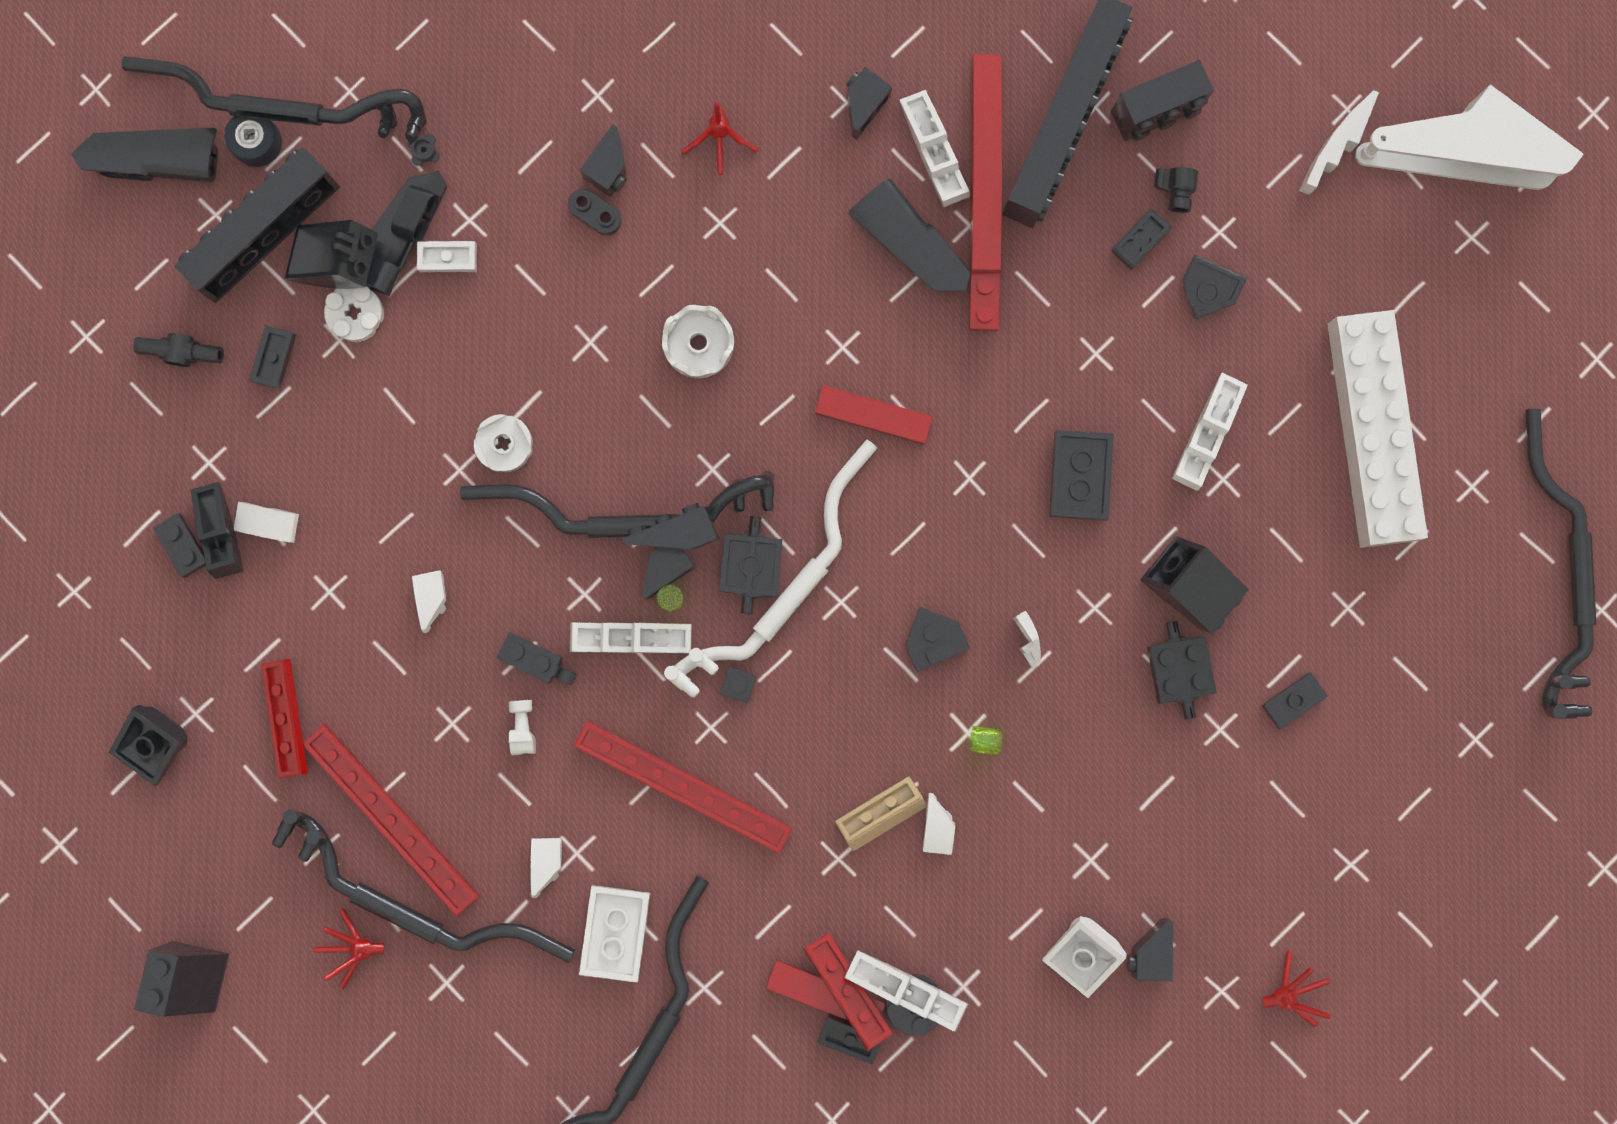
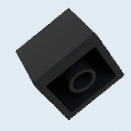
M1175 536L1140 579L1148 588L1193 625L1211 634L1223 625L1225 618L1234 607L1241 603L1243 596L1249 590L1207 547Z
M171 941L148 950L134 1010L163 1017L216 1012L230 953Z

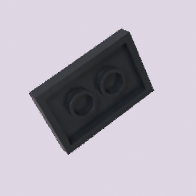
M1066 430L1055 431L1049 517L1108 520L1114 434Z

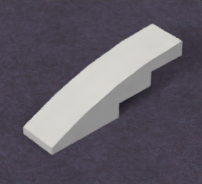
M926 90L900 99V105L943 207L969 198L970 191L961 175L958 161L947 140V133Z
M1373 90L1346 116L1326 140L1312 162L1299 189L1300 192L1310 195L1317 188L1323 171L1330 174L1338 166L1343 151L1351 152L1359 144L1379 92Z
M1224 373L1220 374L1195 425L1172 479L1196 491L1202 487L1224 436L1231 427L1248 386L1247 384Z
M570 623V652L689 653L691 650V624Z
M859 950L845 976L846 979L890 1002L901 1005L924 1018H929L954 1032L957 1030L968 1006V1003Z

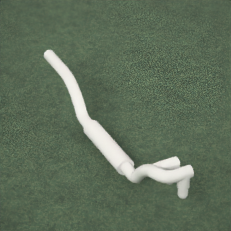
M867 439L838 472L829 486L824 503V526L828 541L825 549L816 559L811 558L753 627L755 632L742 646L710 647L702 650L693 648L690 650L689 655L675 666H668L664 671V675L676 687L685 691L690 697L695 698L700 690L686 676L691 670L699 666L710 675H714L719 667L713 661H742L750 658L766 640L768 642L771 641L805 598L829 572L826 568L837 557L842 545L838 524L839 500L849 481L876 451L877 447Z

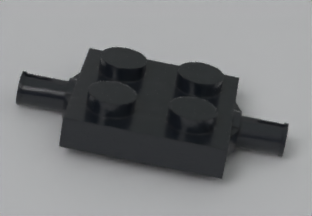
M749 516L748 533L741 535L725 534L719 591L735 593L742 597L740 614H746V604L748 603L747 615H753L754 598L760 596L777 597L783 539L768 538L760 534L762 517L759 516L756 517L755 528V516Z
M1178 621L1168 622L1166 626L1169 640L1160 645L1147 647L1158 704L1172 701L1182 703L1184 720L1197 718L1193 700L1216 693L1206 637L1181 638Z

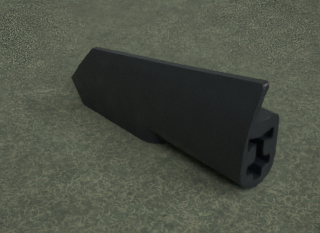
M192 128L93 133L71 155L81 170L95 171L109 178L152 181L153 177L213 182L216 177L218 148L213 144L217 129Z
M439 171L409 177L372 230L378 233L366 283L369 289L390 296L414 243L420 242L425 236L447 189V185Z
M891 179L882 182L849 210L848 214L934 292L966 291L970 276L968 269L931 224L924 222Z

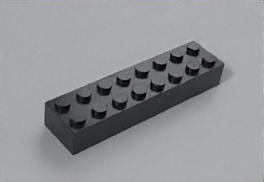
M1118 0L1097 1L1002 213L1003 216L1030 228L1034 227L1037 220L1043 221L1053 200L1048 195L1054 197L1064 176V172L1060 170H1066L1076 149L1075 146L1086 127L1090 114L1111 71V67L1133 22V18L1129 17L1132 6Z

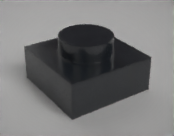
M729 666L720 694L748 703L757 676Z

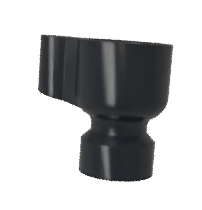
M1175 167L1170 170L1156 169L1154 187L1173 194V197L1169 200V211L1176 213L1191 212L1192 200L1190 195L1196 191L1199 171L1188 167Z

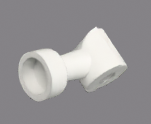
M532 700L509 702V712L515 713V730L509 731L511 755L536 753V739L529 731L527 712L532 711Z

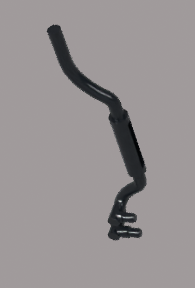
M124 56L122 59V69L124 71L179 78L195 90L200 102L204 106L213 110L227 111L231 116L321 126L323 123L347 124L377 109L381 114L380 126L377 132L379 137L386 138L390 130L395 128L398 123L392 104L401 103L409 108L411 114L405 133L408 141H414L422 126L427 123L421 100L414 93L405 89L377 92L354 102L345 109L336 110L324 108L322 104L239 94H231L229 97L216 96L212 94L204 79L187 66L170 61Z
M1527 409L1528 458L1533 476L1542 490L1571 514L1572 533L1568 534L1573 625L1578 627V646L1551 673L1544 688L1542 706L1546 715L1553 719L1589 717L1592 715L1591 706L1558 704L1557 700L1560 689H1576L1591 685L1590 677L1569 674L1590 656L1594 645L1593 625H1597L1592 533L1587 530V515L1584 506L1580 501L1560 488L1546 468L1543 456L1541 409Z
M764 471L758 476L734 480L707 507L713 523L732 501L736 512L744 511V497L746 493L760 490L763 510H773L774 474L771 471ZM508 484L461 486L460 490L462 500L517 499L524 501L541 511L564 534H588L589 538L629 536L628 530L644 525L645 529L656 525L654 520L668 515L588 517V520L571 521L549 499L527 487ZM671 514L672 518L681 515V514Z
M287 810L283 814V819L277 828L278 832L272 841L273 846L279 849L282 848L295 826L302 828L307 834L298 858L307 862L314 850L318 848L324 864L325 878L330 887L349 897L350 903L397 925L433 945L435 942H438L455 951H467L489 940L515 938L528 942L567 963L570 962L575 952V949L531 927L516 923L489 925L465 936H457L443 929L444 924L361 882L356 885L343 878L339 873L334 846L323 827L311 816L297 810Z
M698 875L695 877L668 926L665 944L666 961L675 986V992L668 1005L660 1009L614 1089L616 1095L611 1104L604 1111L577 1115L561 1124H611L620 1117L628 1102L634 1101L675 1026L680 1021L679 1013L690 993L689 982L681 963L680 938L688 918L709 884L706 879Z

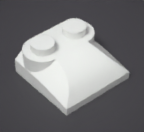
M1080 916L1071 923L1070 928L1043 957L1042 961L1089 998L1126 959L1127 954L1120 943L1090 918Z

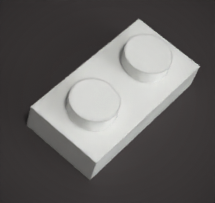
M475 241L417 242V270L419 272H477V244Z

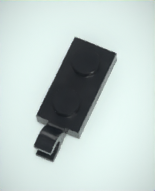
M509 632L497 656V659L548 684L551 683L553 677H556L572 685L577 674L559 666L563 659L562 657Z

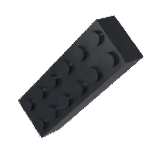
M302 146L299 150L291 152L286 157L285 163L278 170L268 173L261 186L256 190L249 191L244 196L243 202L235 210L232 209L225 213L221 223L214 229L206 231L201 236L200 242L193 249L182 253L178 259L179 262L174 267L198 292L214 303H217L297 228V225H301L331 197L340 186Z

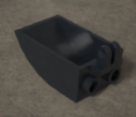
M353 220L297 225L284 279L326 288H365L378 233Z

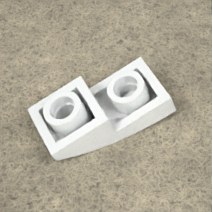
M238 502L233 530L294 543L299 514L246 502Z

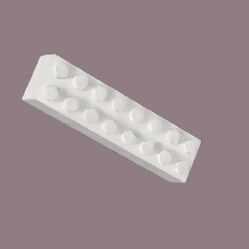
M1394 310L1336 317L1327 325L1360 548L1426 539L1428 535Z

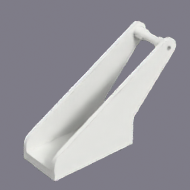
M1489 85L1472 100L1461 114L1377 128L1372 133L1370 142L1361 144L1355 151V159L1362 166L1533 190H1541L1548 187L1556 177L1571 171L1583 156L1581 151L1492 85Z

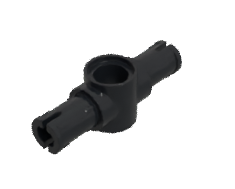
M168 333L167 337L160 339L136 337L133 345L134 352L137 354L158 356L164 363L180 367H190L191 363H197V361L221 364L224 358V349L222 347L199 344L191 336Z

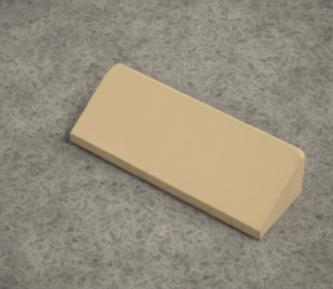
M910 776L835 822L852 851H855L923 810L927 805Z

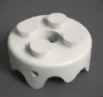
M688 305L666 320L662 337L663 351L668 362L680 374L691 378L710 377L721 371L731 359L734 350L733 330L717 308L713 306ZM697 335L703 336L707 340L706 346L701 350H695L690 345L692 338Z

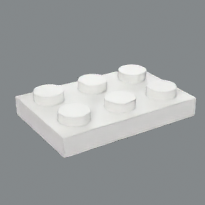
M596 885L591 886L579 975L630 982L639 981L650 900L649 892Z

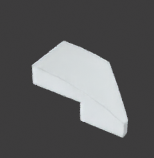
M441 570L412 576L416 606L423 633L429 632L432 622L447 609L444 605L446 593Z
M561 838L531 839L532 898H537L541 894L540 892L552 880L555 881L559 877L558 872L561 870L562 857Z

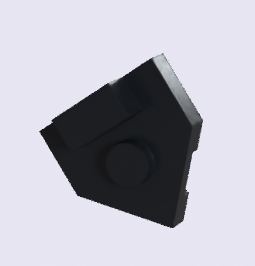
M1194 255L1182 279V284L1195 319L1234 305L1247 277Z
M919 608L905 644L916 672L970 649L959 622L927 609Z

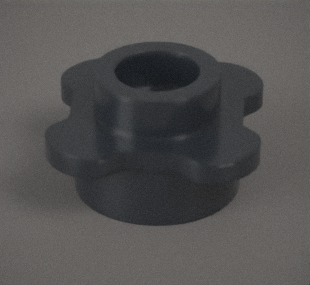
M427 134L425 137L421 136L417 137L414 141H408V147L413 154L411 158L413 164L420 166L423 162L438 161L440 155L435 149L436 139L433 135ZM423 147L426 148V152L424 153L421 152V149Z

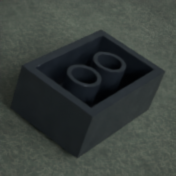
M1197 60L1120 93L1111 113L1124 141L1132 138L1134 141H1139L1150 135V131L1159 127L1160 130H1165L1176 123L1175 120L1185 116L1186 119H1190L1200 114L1203 106L1208 103L1207 100L1214 89L1201 61Z

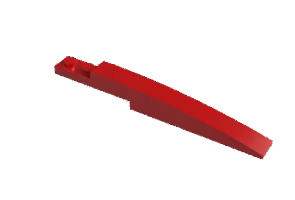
M973 54L969 331L998 332L1002 236L1001 55Z

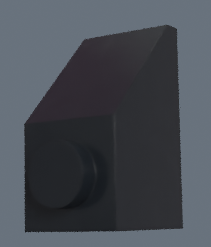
M864 67L860 74L855 72L846 85L849 87L847 101L852 137L856 140L888 101L892 92V86L867 67Z
M613 124L580 169L584 180L609 197L615 191L618 193L627 181L621 139L618 128Z
M654 547L655 550L650 553L642 591L643 596L647 600L695 569L683 549Z
M1161 918L1132 947V954H1128V972H1132V977L1137 981L1173 982V921L1168 918Z

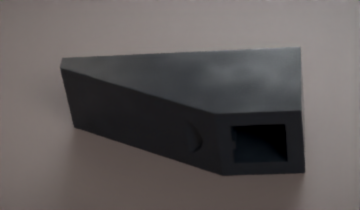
M695 503L683 508L682 515L672 518L671 514L654 520L655 526L645 529L644 525L628 530L629 536L622 538L624 544L694 550L720 538L707 506L699 507V504Z

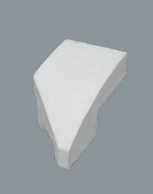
M1024 611L1014 617L1013 620L1029 642L1019 649L1032 669H1034L1041 663L1040 642L1031 618Z
M929 793L922 846L923 852L952 855L955 823L952 821V815L948 810L946 811L937 801V797L933 793Z

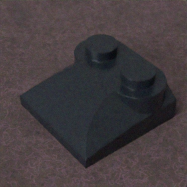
M137 705L131 709L108 753L156 786L167 772L177 753L185 748L187 734L181 726L156 708Z

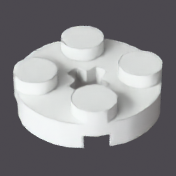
M367 286L365 288L336 289L326 297V306L324 308L325 320L330 330L337 336L350 342H361L371 338L377 332L376 329L384 318V308L379 297ZM352 306H355L357 309L361 308V313L357 314L358 319L353 320L351 316H347V312L350 311Z
M503 414L494 415L480 424L474 439V450L478 459L486 467L499 473L512 472L522 467L528 458L531 457L533 452L532 435L528 427L521 420ZM501 436L511 440V443L508 445L509 449L506 451L502 448H496V445L499 444L498 438Z

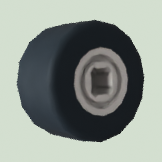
M233 116L225 128L224 138L228 149L239 161L248 166L261 167L268 165L277 158L281 151L282 137L280 130L271 120Z

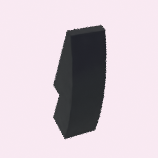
M216 482L191 489L198 541L203 545L206 570L214 579L243 572L237 538L233 530L232 519L221 484Z

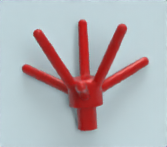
M719 102L714 103L713 116L709 120V127L682 150L683 155L687 154L711 135L716 139L718 175L723 174L722 138H725L727 135L740 146L744 145L753 152H758L756 146L729 127V121L724 116V110L720 108Z
M341 908L339 913L353 938L328 927H324L323 932L349 943L350 946L314 947L313 952L350 953V959L323 977L324 981H328L349 967L339 985L343 989L361 960H368L370 955L383 954L384 945L383 942L370 943L369 939H361L345 909Z
M1289 950L1286 953L1282 986L1275 989V994L1264 996L1263 1004L1265 1008L1279 1006L1280 1009L1288 1011L1292 1009L1311 1025L1317 1027L1318 1022L1307 1013L1325 1019H1330L1331 1015L1297 1003V996L1329 984L1330 979L1326 978L1295 989L1314 972V969L1310 967L1288 985L1292 951Z

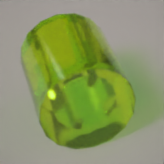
M666 585L659 590L657 601L664 610L675 612L682 608L685 597L683 592L675 585Z
M972 726L970 752L1000 755L1002 729Z

